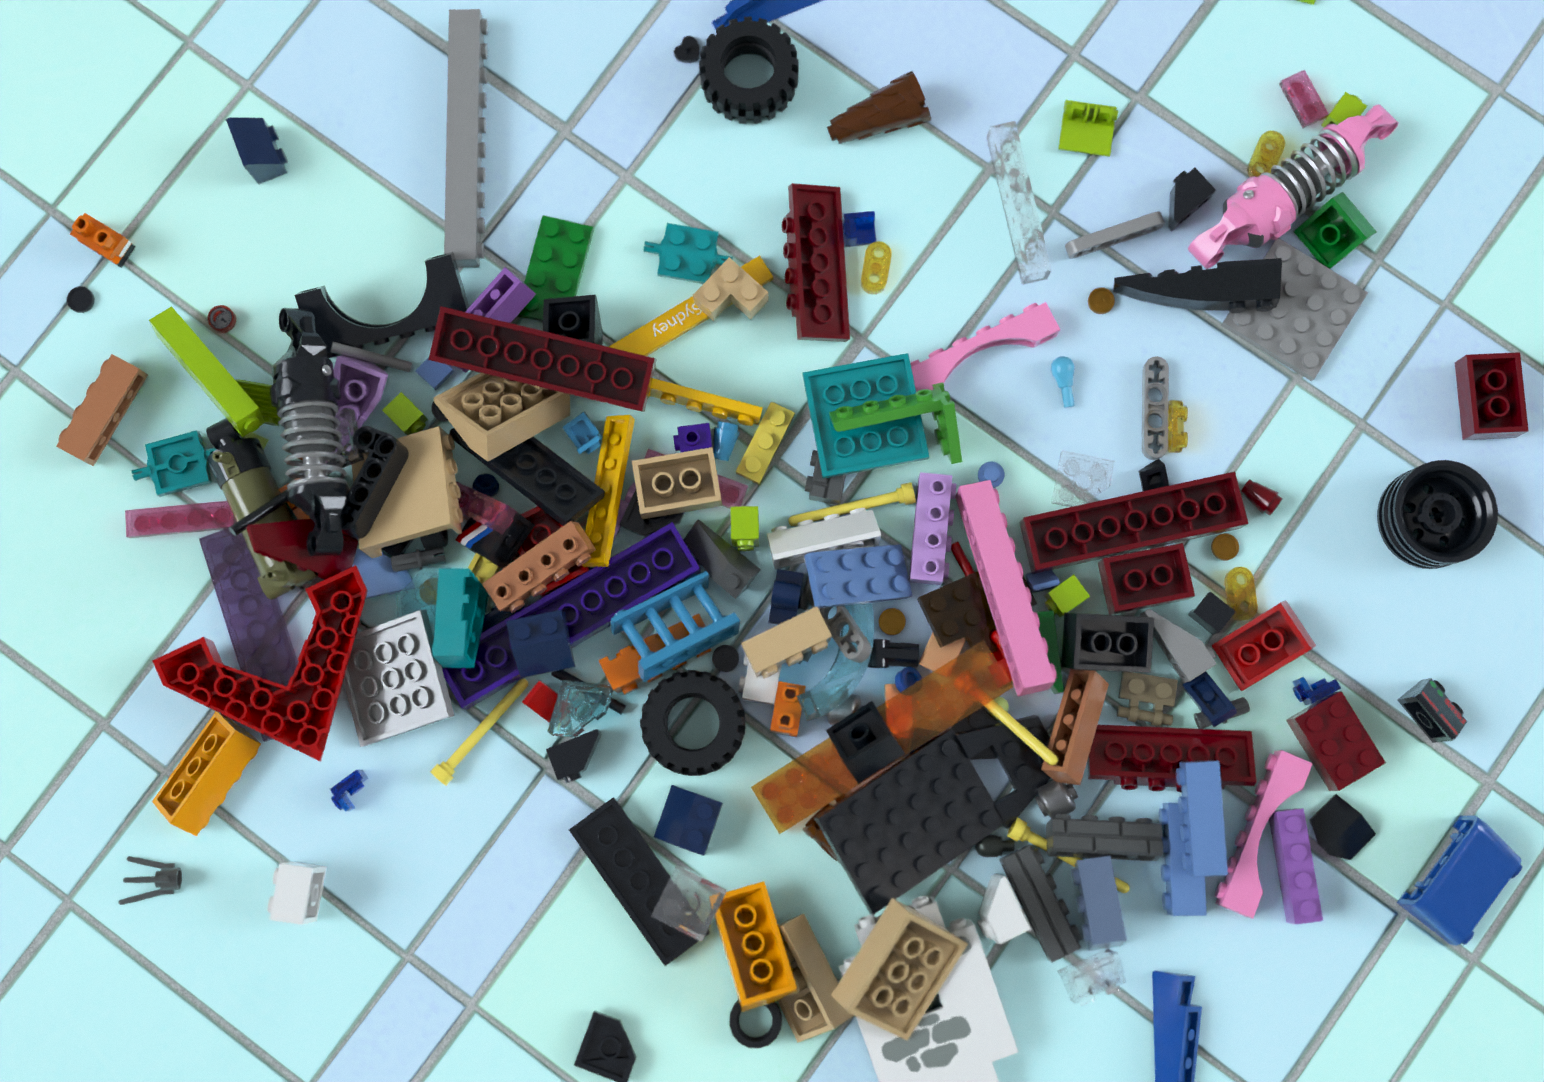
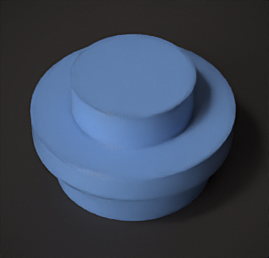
M993 461L984 463L978 470L979 482L991 480L993 488L1001 485L1005 477L1003 467Z

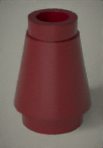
M1251 479L1247 481L1240 491L1262 514L1266 513L1269 516L1272 515L1283 500L1278 495L1279 492L1253 482Z

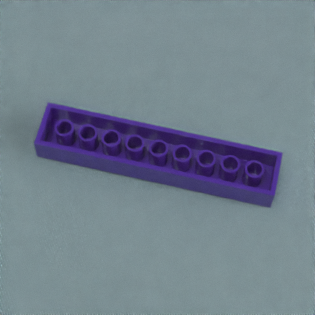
M671 522L611 557L609 567H594L481 633L474 668L442 667L444 678L461 708L468 710L521 679L512 652L506 621L562 610L566 615L571 646L574 648L611 626V618L617 612L623 609L628 610L685 582L693 574H700V567L675 525Z

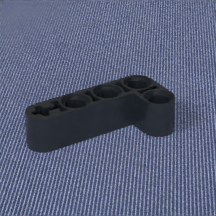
M369 426L360 427L353 435V444L368 457L346 496L339 516L342 530L354 539H361L369 533L409 456L407 448L394 436Z

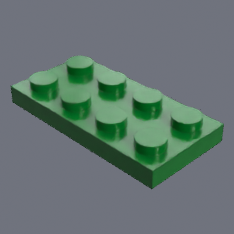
M542 215L524 283L536 295L517 315L518 317L543 322L544 299L577 296L594 232L592 226Z

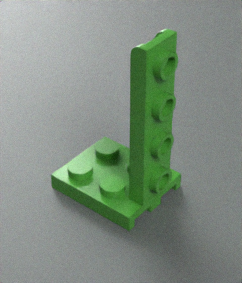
M943 382L932 384L933 390L923 389L917 391L916 394L907 396L894 395L888 400L879 402L871 400L864 402L860 406H842L837 408L836 411L829 412L834 429L838 432L932 412L934 421L937 420L938 428L934 429L937 444L941 446L943 456L947 455L951 464L962 462L954 401H950V394L948 391H945Z

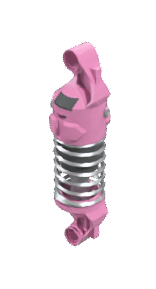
M1378 104L1373 106L1365 116L1349 117L1338 125H1327L1318 133V136H1312L1310 143H1303L1300 151L1293 150L1290 158H1283L1281 166L1273 165L1271 173L1263 172L1258 177H1250L1237 187V192L1223 203V218L1221 222L1198 235L1189 245L1188 251L1205 269H1209L1222 258L1225 245H1245L1251 248H1260L1270 239L1277 240L1291 229V224L1298 217L1302 216L1305 210L1312 209L1316 202H1321L1325 195L1332 194L1335 188L1341 187L1345 183V180H1351L1361 173L1365 168L1364 147L1370 138L1385 139L1396 129L1399 122ZM1316 140H1317V145H1318V147H1316V146L1314 145V142H1315ZM1306 147L1311 149L1314 156L1313 159L1305 153ZM1330 174L1332 183L1325 180L1324 176Z

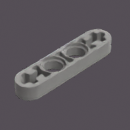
M1153 212L1076 238L1066 243L1065 249L1069 259H1074L1154 232L1165 226V222L1161 212Z
M1158 356L1148 359L1142 369L1141 448L1143 455L1149 460L1160 459L1168 450L1169 367L1166 360ZM1155 363L1157 368L1162 369V371L1157 374V382L1149 384L1148 381L1152 382L1154 380V371L1149 370V368ZM1150 389H1158L1162 393V400L1159 402L1151 401L1148 397ZM1153 414L1158 415L1162 419L1161 427H1151L1148 423V417ZM1148 433H1162V436L1158 435L1156 437V445L1161 446V449L1156 454L1153 453V449L1148 448L1154 439V435L1148 436Z
M810 586L807 592V599L814 608L815 605ZM836 606L837 612L831 619L828 618V614L833 607L818 608L832 638L844 656L856 663H862L867 660L871 653V645L846 607ZM848 624V633L844 637H841V629L843 628V626ZM852 642L858 644V646H857L858 652H857L856 648L854 647V645L851 644Z

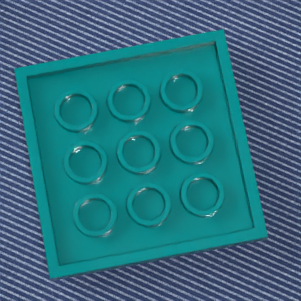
M908 353L802 372L822 479L929 459L921 415L840 432L834 429L829 412L836 411L837 408L842 406L855 407L871 400L878 402L888 400L894 395L907 396L916 394Z

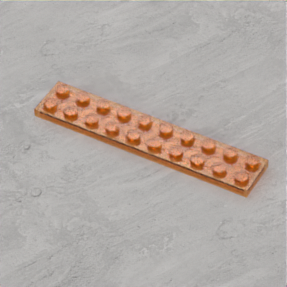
M983 640L881 704L877 709L895 735L905 755L1012 689L1013 685ZM829 737L751 788L778 833L782 834L859 784L844 765Z

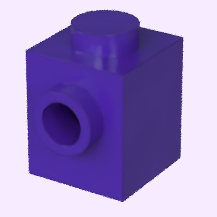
M709 423L677 427L678 435H673L675 451H680V453L713 447Z

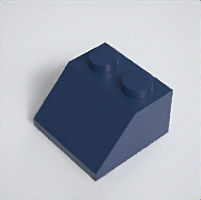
M230 117L226 119L242 164L258 184L288 173L284 165L288 163L283 149H278L276 141L279 140V136L273 125L269 126L264 118Z
M562 610L506 621L512 652L521 678L576 667L566 615Z
M671 785L654 838L705 856L723 803Z

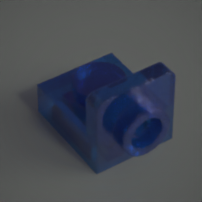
M1304 677L1292 681L1295 686L1293 687V692L1300 702L1303 701L1304 705L1312 704L1341 689L1336 679L1327 682L1325 678H1322L1310 685L1311 688Z
M356 769L329 789L333 794L331 800L339 810L344 809L345 812L355 809L347 794L349 793L352 796L365 787L363 782L368 779V776L363 769Z

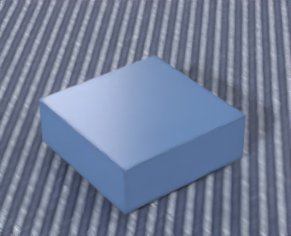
M428 357L418 367L416 373L436 391L454 371L447 364L428 360Z

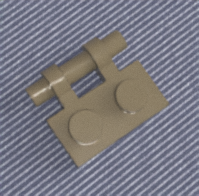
M1122 672L1118 698L1129 700L1128 707L1118 706L1117 717L1127 718V721L1136 722L1137 720L1151 722L1153 726L1160 727L1161 724L1171 726L1173 715L1164 714L1163 706L1174 707L1178 680L1135 672ZM1139 702L1153 704L1152 711L1139 709Z

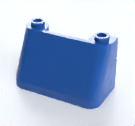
M1460 816L1453 825L1458 830V833H1452L1450 838L1453 841L1422 882L1417 881L1414 885L1418 889H1415L1411 895L1404 892L1397 901V904L1450 945L1454 946L1465 945L1472 939L1474 935L1473 929L1511 878H1515L1522 870V858L1487 823L1477 816Z

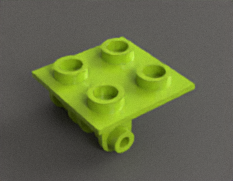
M1065 100L1058 149L1110 157L1114 124L1118 116L1117 107Z

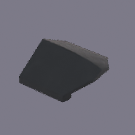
M1334 794L1309 820L1317 843L1330 856L1351 860L1376 835L1363 815L1337 794Z

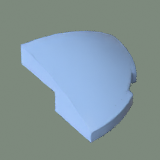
M360 549L356 550L352 567L357 566L367 587L366 599L415 589L414 581L408 570L394 572L391 558L386 556L384 552H382V556L371 558Z

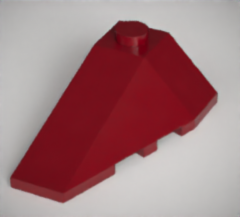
M311 519L252 524L246 527L255 553L281 563L286 560L296 564L297 569L304 572L308 569L317 572L318 577L322 579H327L351 568L358 546V539L352 538L342 530L344 541L340 555L311 556L307 550V536L310 531H313L315 525Z

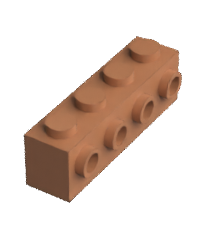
M113 354L103 362L100 368L101 373L96 381L89 385L86 392L87 396L82 404L74 410L72 421L60 433L59 442L56 447L92 466L97 462L148 377V374Z
M570 521L482 584L499 611H510L513 613L525 605L524 600L531 595L536 597L546 591L548 583L553 580L557 582L569 574L568 569L574 565L580 566L591 559L590 554L596 548L578 522Z
M1070 670L1048 745V749L1057 756L1058 762L1055 765H1049L1044 760L1041 768L1055 782L1081 785L1109 683L1096 670Z

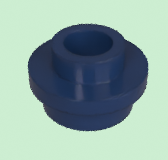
M480 474L475 478L472 490L480 498H483L485 495L491 498L499 492V483L491 474Z

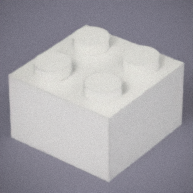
M295 861L280 863L279 868H276L273 874L275 891L274 896H271L268 901L267 912L270 913L269 920L299 925L317 922L327 866Z

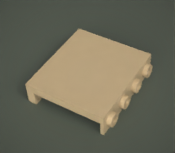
M440 426L397 438L407 448L409 456L369 533L359 539V549L369 557L376 558L382 556L381 548L450 528L457 534L462 533L461 523L463 522V514L458 503V498H460L461 494L455 478L458 468L453 459L452 452L455 449V443L452 436L447 434ZM360 450L351 452L353 483L368 457Z

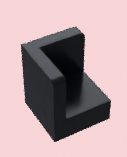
M1209 592L1198 606L1189 612L1188 616L1209 633L1215 635L1223 629L1236 611L1215 594Z

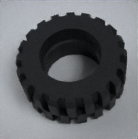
M744 17V21L738 22L736 18L729 20V26L727 27L724 24L717 27L716 35L710 34L706 39V46L702 47L700 53L699 73L704 97L708 103H712L713 110L718 114L723 111L724 118L730 121L733 118H738L740 124H747V120H754V124L762 123L761 118L767 117L768 120L776 117L777 110L782 113L787 108V101L793 100L795 88L798 86L799 61L795 45L791 44V38L786 32L781 34V29L778 25L773 23L769 26L767 25V20L759 18L758 22L752 21V17ZM755 54L769 61L773 66L774 73L761 86L743 88L731 83L726 78L725 68L738 56Z
M688 670L681 673L679 671L672 674L671 677L664 678L658 682L659 685L647 695L648 699L643 704L641 710L642 718L640 719L642 739L650 755L664 768L687 776L707 775L729 763L740 749L746 729L744 709L734 689L722 678L706 671L700 672L696 670ZM696 697L704 699L713 705L718 713L719 729L717 735L711 743L703 748L687 749L681 747L669 734V714L678 702L686 698Z

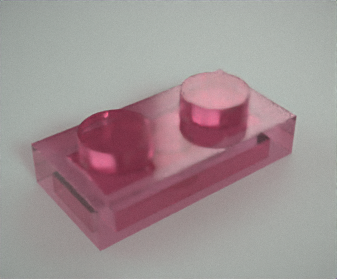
M1305 69L1281 80L1279 85L1302 128L1319 122L1329 115Z

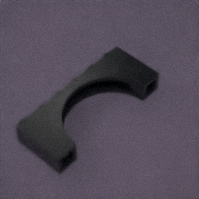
M453 252L425 260L427 283L421 302L411 314L393 323L368 324L348 316L333 302L325 285L300 291L294 295L299 309L312 310L315 316V332L326 344L328 358L339 355L330 352L333 342L359 349H364L363 344L374 342V346L390 342L389 337L399 335L400 339L414 336L416 335V330L425 328V332L435 331L440 306L462 312L469 308Z

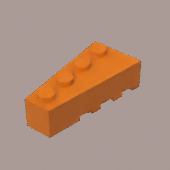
M699 613L692 616L698 627H706ZM682 621L668 627L674 639L681 640L690 634ZM658 633L644 639L651 652H657L666 646ZM634 645L619 650L616 658L609 660L608 656L598 660L612 689L617 693L629 694L638 689L637 684L643 681L638 674V661L641 660V656ZM711 648L696 655V657L700 658L712 651ZM687 661L673 667L672 670H676L686 665ZM661 673L649 679L648 683L662 677L663 674Z

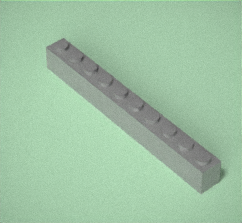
M449 9L444 254L453 252L458 268L480 267V259H484L485 255L484 243H480L481 233H485L484 217H481V208H485V193L481 192V183L486 182L485 167H482V158H486V144L482 142V133L487 131L486 118L483 117V108H487L486 92H483V84H487L488 77L487 69L483 68L484 59H488L487 43H484V35H488V20L483 18L480 9Z

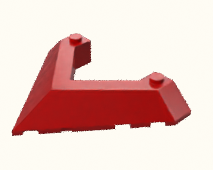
M355 565L306 588L316 615L312 622L313 626L308 639L305 640L298 657L299 662L293 677H290L287 686L224 665L214 642L205 637L152 660L163 686L321 762L365 603L367 587Z

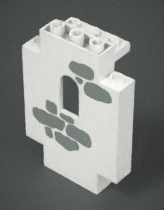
M927 895L917 897L912 900V904L907 906L964 940L968 945L938 991L942 1007L926 1012L908 1041L856 1016L878 1081L999 1082L992 1062L1019 1053L975 925L971 919L958 918L949 923L950 926L945 927L937 902L933 896L930 898ZM872 914L864 916L858 920L859 923L854 925L861 947L881 915L877 917ZM856 956L845 959L843 961L844 964L839 966L842 977Z

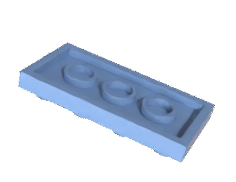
M901 544L810 552L804 555L815 607L827 608L901 600L912 597Z

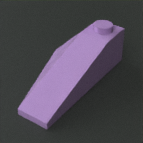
M341 355L337 356L333 370L334 377L340 383L341 399L338 401L339 411L335 416L340 421V425L336 430L342 435L338 442L345 450L352 441L355 431L362 427L380 402L389 374L374 363ZM335 446V449H334L333 453L338 450V448H337L336 446Z

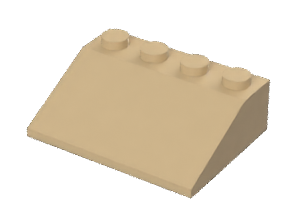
M479 373L434 397L435 404L469 448L486 461L494 459L570 416V394L484 373Z
M892 898L831 996L847 1012L908 1041L968 943L909 906Z

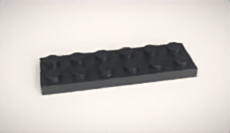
M455 428L450 430V435L457 444L562 526L570 521L575 522L604 498V490L534 436L494 459L486 461L469 448Z
M615 797L569 829L572 836L664 966L668 965L710 933Z

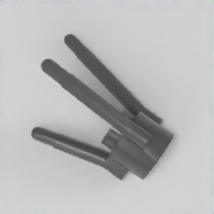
M128 856L127 861L159 868L161 871H156L155 876L125 877L123 882L155 883V887L160 889L121 899L118 903L119 905H124L164 894H174V890L181 888V868H175V863H161Z

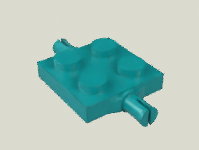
M671 223L666 225L665 235L661 244L645 241L643 252L659 254L658 276L704 284L711 277L716 265H722L730 257L719 255L717 252L719 232Z
M195 430L145 444L148 456L147 466L131 471L135 481L150 477L154 482L157 496L162 497L212 483L207 459L217 449L206 450L203 446L200 432Z

